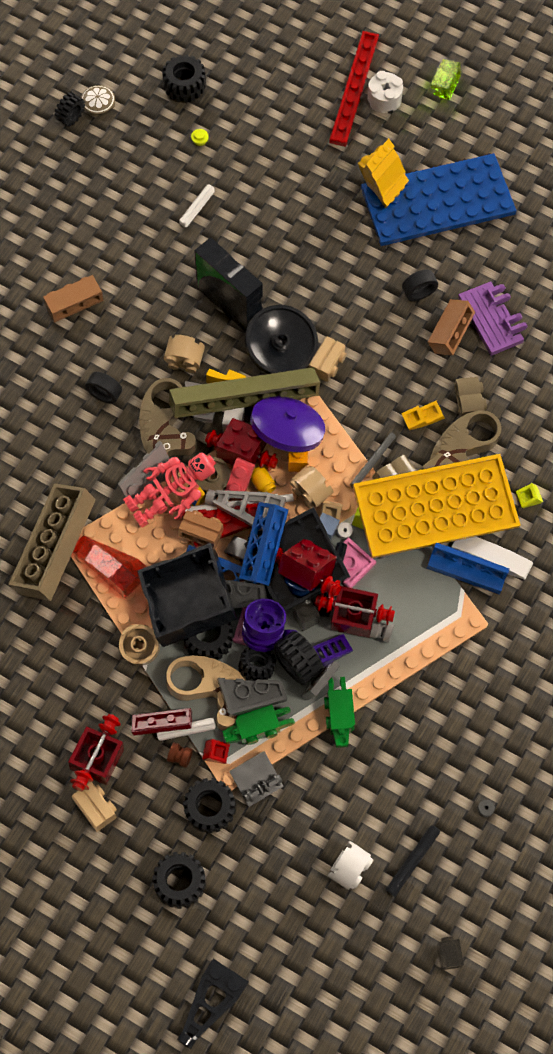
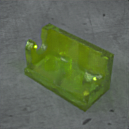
M442 59L430 84L432 89L439 90L434 91V95L450 100L462 75L460 62Z

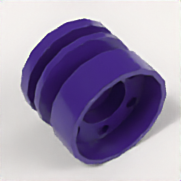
M262 598L251 602L246 608L242 627L244 643L255 651L267 652L274 650L273 646L283 638L286 623L284 608L278 602L271 599Z

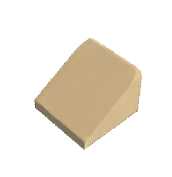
M325 500L323 501L321 514L323 512L339 520L343 504Z

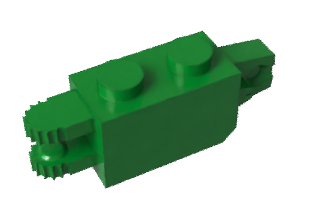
M331 677L328 681L327 697H324V708L329 711V716L326 717V729H330V734L334 737L336 748L348 747L349 734L352 733L355 726L352 689H346L345 677H340L339 680L341 690H334V680Z
M269 705L239 715L235 721L236 725L223 731L226 744L241 742L242 745L246 743L247 745L257 743L258 739L264 737L270 739L277 736L280 729L295 724L293 718L280 722L277 719L290 713V708L284 707L274 710L273 705Z

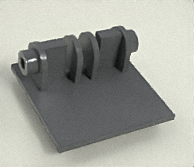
M265 751L229 771L248 807L284 787L282 778L279 774L277 775Z

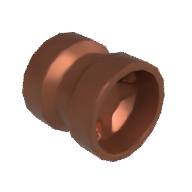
M174 742L168 753L167 761L179 763L181 767L187 768L193 749L189 747L181 748L180 744Z

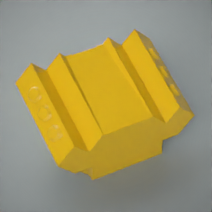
M389 138L383 145L378 146L373 153L364 156L358 162L367 186L377 195L385 208L395 200V197L400 194V191H403L405 185L409 182L404 174L405 170L401 160L394 150L395 146Z

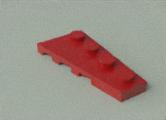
M258 503L247 504L245 511L255 517ZM237 505L232 508L239 510L241 505ZM219 508L215 510H198L206 518L215 517L221 521L223 533L220 539L252 528ZM193 542L194 547L202 546L201 544Z

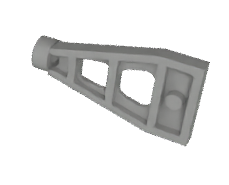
M209 489L205 498V504L215 506L251 527L255 517L245 511L247 503L262 502L275 504L283 508L286 503V497L268 492L215 491ZM229 498L243 500L239 510L227 505ZM264 508L263 518L267 516L269 508Z

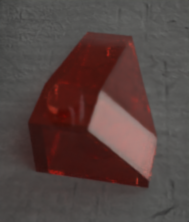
M84 535L77 541L73 550L76 556L124 599L141 584L137 570L147 566L138 558Z

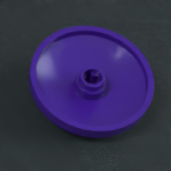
M274 396L260 400L254 406L250 418L253 430L263 441L284 451L306 452L313 450L320 445L325 434V424L321 416L309 405L289 397Z

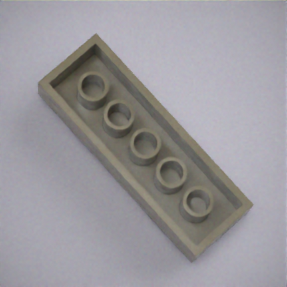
M54 483L8 584L18 594L48 601L52 600L96 500L85 488Z

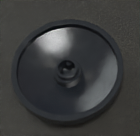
M272 305L260 310L251 319L245 333V347L252 362L267 374L306 369L317 352L318 335L312 321L300 310L287 305Z

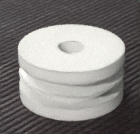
M341 523L336 531L338 537L341 539L350 537L353 532L352 526L349 523Z

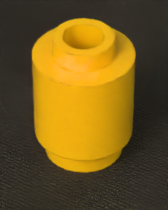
M264 467L254 469L250 480L259 492L272 493L276 486L271 475Z

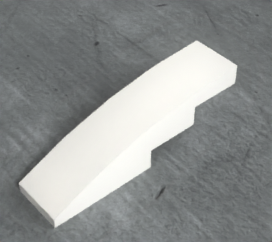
M478 537L457 540L452 545V548L510 568L508 575L521 579H526L533 565L532 561Z

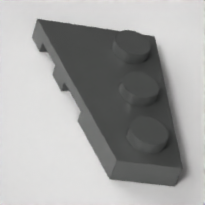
M217 679L229 717L287 701L281 680Z

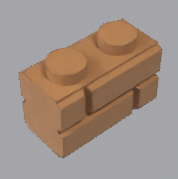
M187 510L178 528L180 537L203 546L211 543L214 549L223 533V524L219 519L215 517L206 518L201 512L196 510L192 512Z

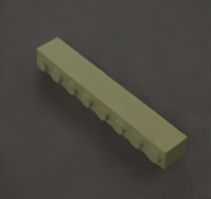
M314 367L175 388L170 389L169 404L174 418L255 406L260 400L274 396L293 399L319 396L320 380Z

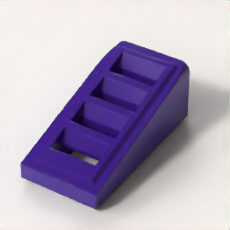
M344 634L313 646L317 653L321 651L325 657L321 659L323 667L353 652ZM341 641L346 649L342 650L338 642ZM332 645H335L337 648V653L333 650ZM326 648L329 649L331 653L330 656H328L327 652L325 651Z

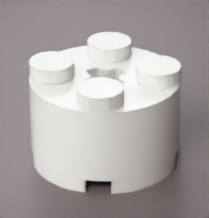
M379 71L373 76L368 86L367 99L370 107L379 113L397 110L402 100V79L395 74L385 71Z
M351 841L347 843V848L345 851L342 850L331 868L333 872L327 875L347 890L350 888L354 889L359 885L363 878L360 876L361 872L367 870L373 862V859L370 858L371 854Z

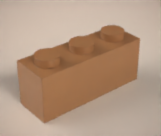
M93 275L83 277L78 282L67 284L62 289L49 292L46 296H43L45 306L54 323L104 301L102 291Z
M450 299L428 340V344L435 354L454 355L475 314L469 301Z

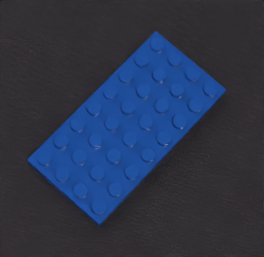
M495 153L405 174L409 182L387 208L384 207L372 189L367 186V183L361 184V190L381 246L516 215L517 211Z

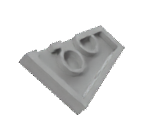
M160 440L155 444L156 447L143 457V461L137 467H133L118 483L124 498L128 495L135 498V495L137 493L140 494L148 484L156 486L153 480L149 481L146 479L152 475V471L147 474L143 471L148 467H157L159 463L169 461V456ZM160 473L156 477L160 483L166 480L165 473Z

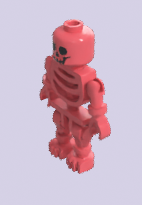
M199 453L188 461L189 467H186L182 462L180 463L177 457H173L165 463H159L157 467H148L143 471L146 474L152 471V475L146 479L149 481L153 480L157 489L152 484H148L140 494L137 493L135 495V498L128 495L123 499L132 513L139 509L138 504L142 505L144 500L154 499L153 506L150 509L144 510L145 513L139 510L133 514L142 528L149 524L148 519L152 520L154 515L167 511L168 507L165 501L172 508L169 514L173 515L175 511H178V515L174 519L176 521L181 519L185 510H189L191 508L190 505L201 497L196 480L204 481L215 473L214 465L216 462L211 455L206 456L204 453ZM160 473H165V479L168 484L164 488L156 479ZM172 475L175 479L173 483L171 482ZM187 483L190 487H185L183 484ZM181 487L184 492H178L176 489ZM172 492L178 497L183 498L180 501L181 504L174 507L175 505L168 496Z

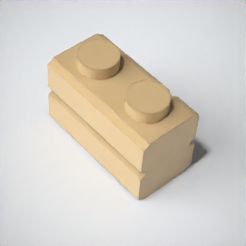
M328 336L325 337L310 362L309 368L314 367L317 376L327 382L330 377L336 375L339 362L343 363L346 358L345 345Z
M90 782L87 784L89 790L77 791L71 797L95 831L98 832L117 818L114 813L117 809L110 800L108 802L105 801L103 798L105 793L99 784L94 786Z

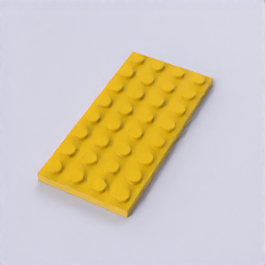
M500 454L353 484L371 558L434 546L436 542L443 544L521 526Z

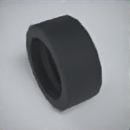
M426 269L415 272L407 277L402 283V289L409 301H419L434 293L439 283L433 272Z
M93 372L85 384L86 390L93 397L109 404H114L123 391L118 381L102 372Z

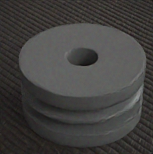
M482 800L477 810L482 817H490L495 810V806L490 800Z

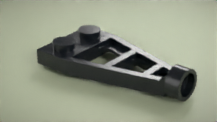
M213 958L201 977L183 1032H181L177 1040L184 1046L192 1049L195 1042L238 1001L249 981ZM210 986L217 987L226 995L225 999L216 1007L208 1005L205 1001V996ZM199 1007H203L211 1012L210 1018L204 1025H199L194 1021ZM187 1033H191L193 1038L188 1036Z

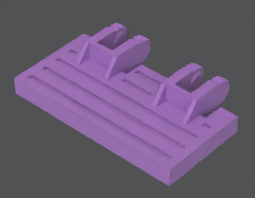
M491 281L458 295L459 300L469 301L473 307L475 314L471 322L490 356L523 343L524 338L519 332L528 327L525 322L510 326L521 320L522 315L521 313H516L511 316L505 305L502 304L511 298L510 294L506 293L494 298L495 295L503 292L506 287L503 284L494 287Z

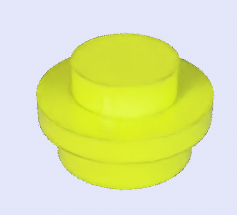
M196 129L191 134V139L197 146L205 145L209 138L207 131L203 129Z

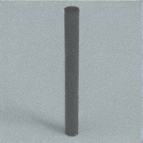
M390 433L350 483L352 488L354 483L362 482L396 438L394 433Z

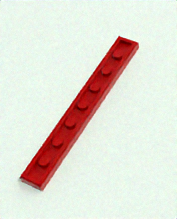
M362 31L330 136V144L347 146L379 34Z

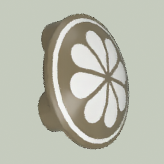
M91 86L81 96L85 101L84 109L94 117L106 113L115 107V95L106 86Z

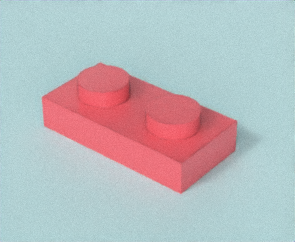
M238 457L235 460L225 491H246L255 464Z

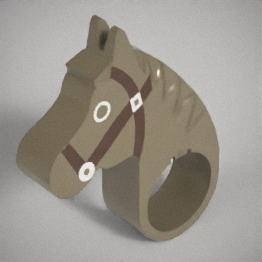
M162 378L155 381L149 387L142 400L139 423L141 440L146 454H149L156 447L155 444L159 440L162 442L169 457L174 455L189 456L197 449L196 438L192 433H180L177 428L173 427L178 418H174L172 409H160V407L153 403L154 397L160 391L182 388V385L174 379Z
M485 410L474 411L460 417L442 434L432 451L430 461L423 465L422 470L467 461V456L491 450L497 444L501 433L499 419L493 413ZM477 421L485 422L493 428L495 436L488 441H479L468 435L467 427Z

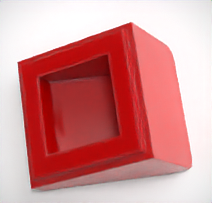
M215 739L207 740L202 760L226 764L230 744Z

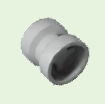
M375 618L370 637L375 639L379 637L389 643L394 624L389 623L387 625L382 621L378 624Z

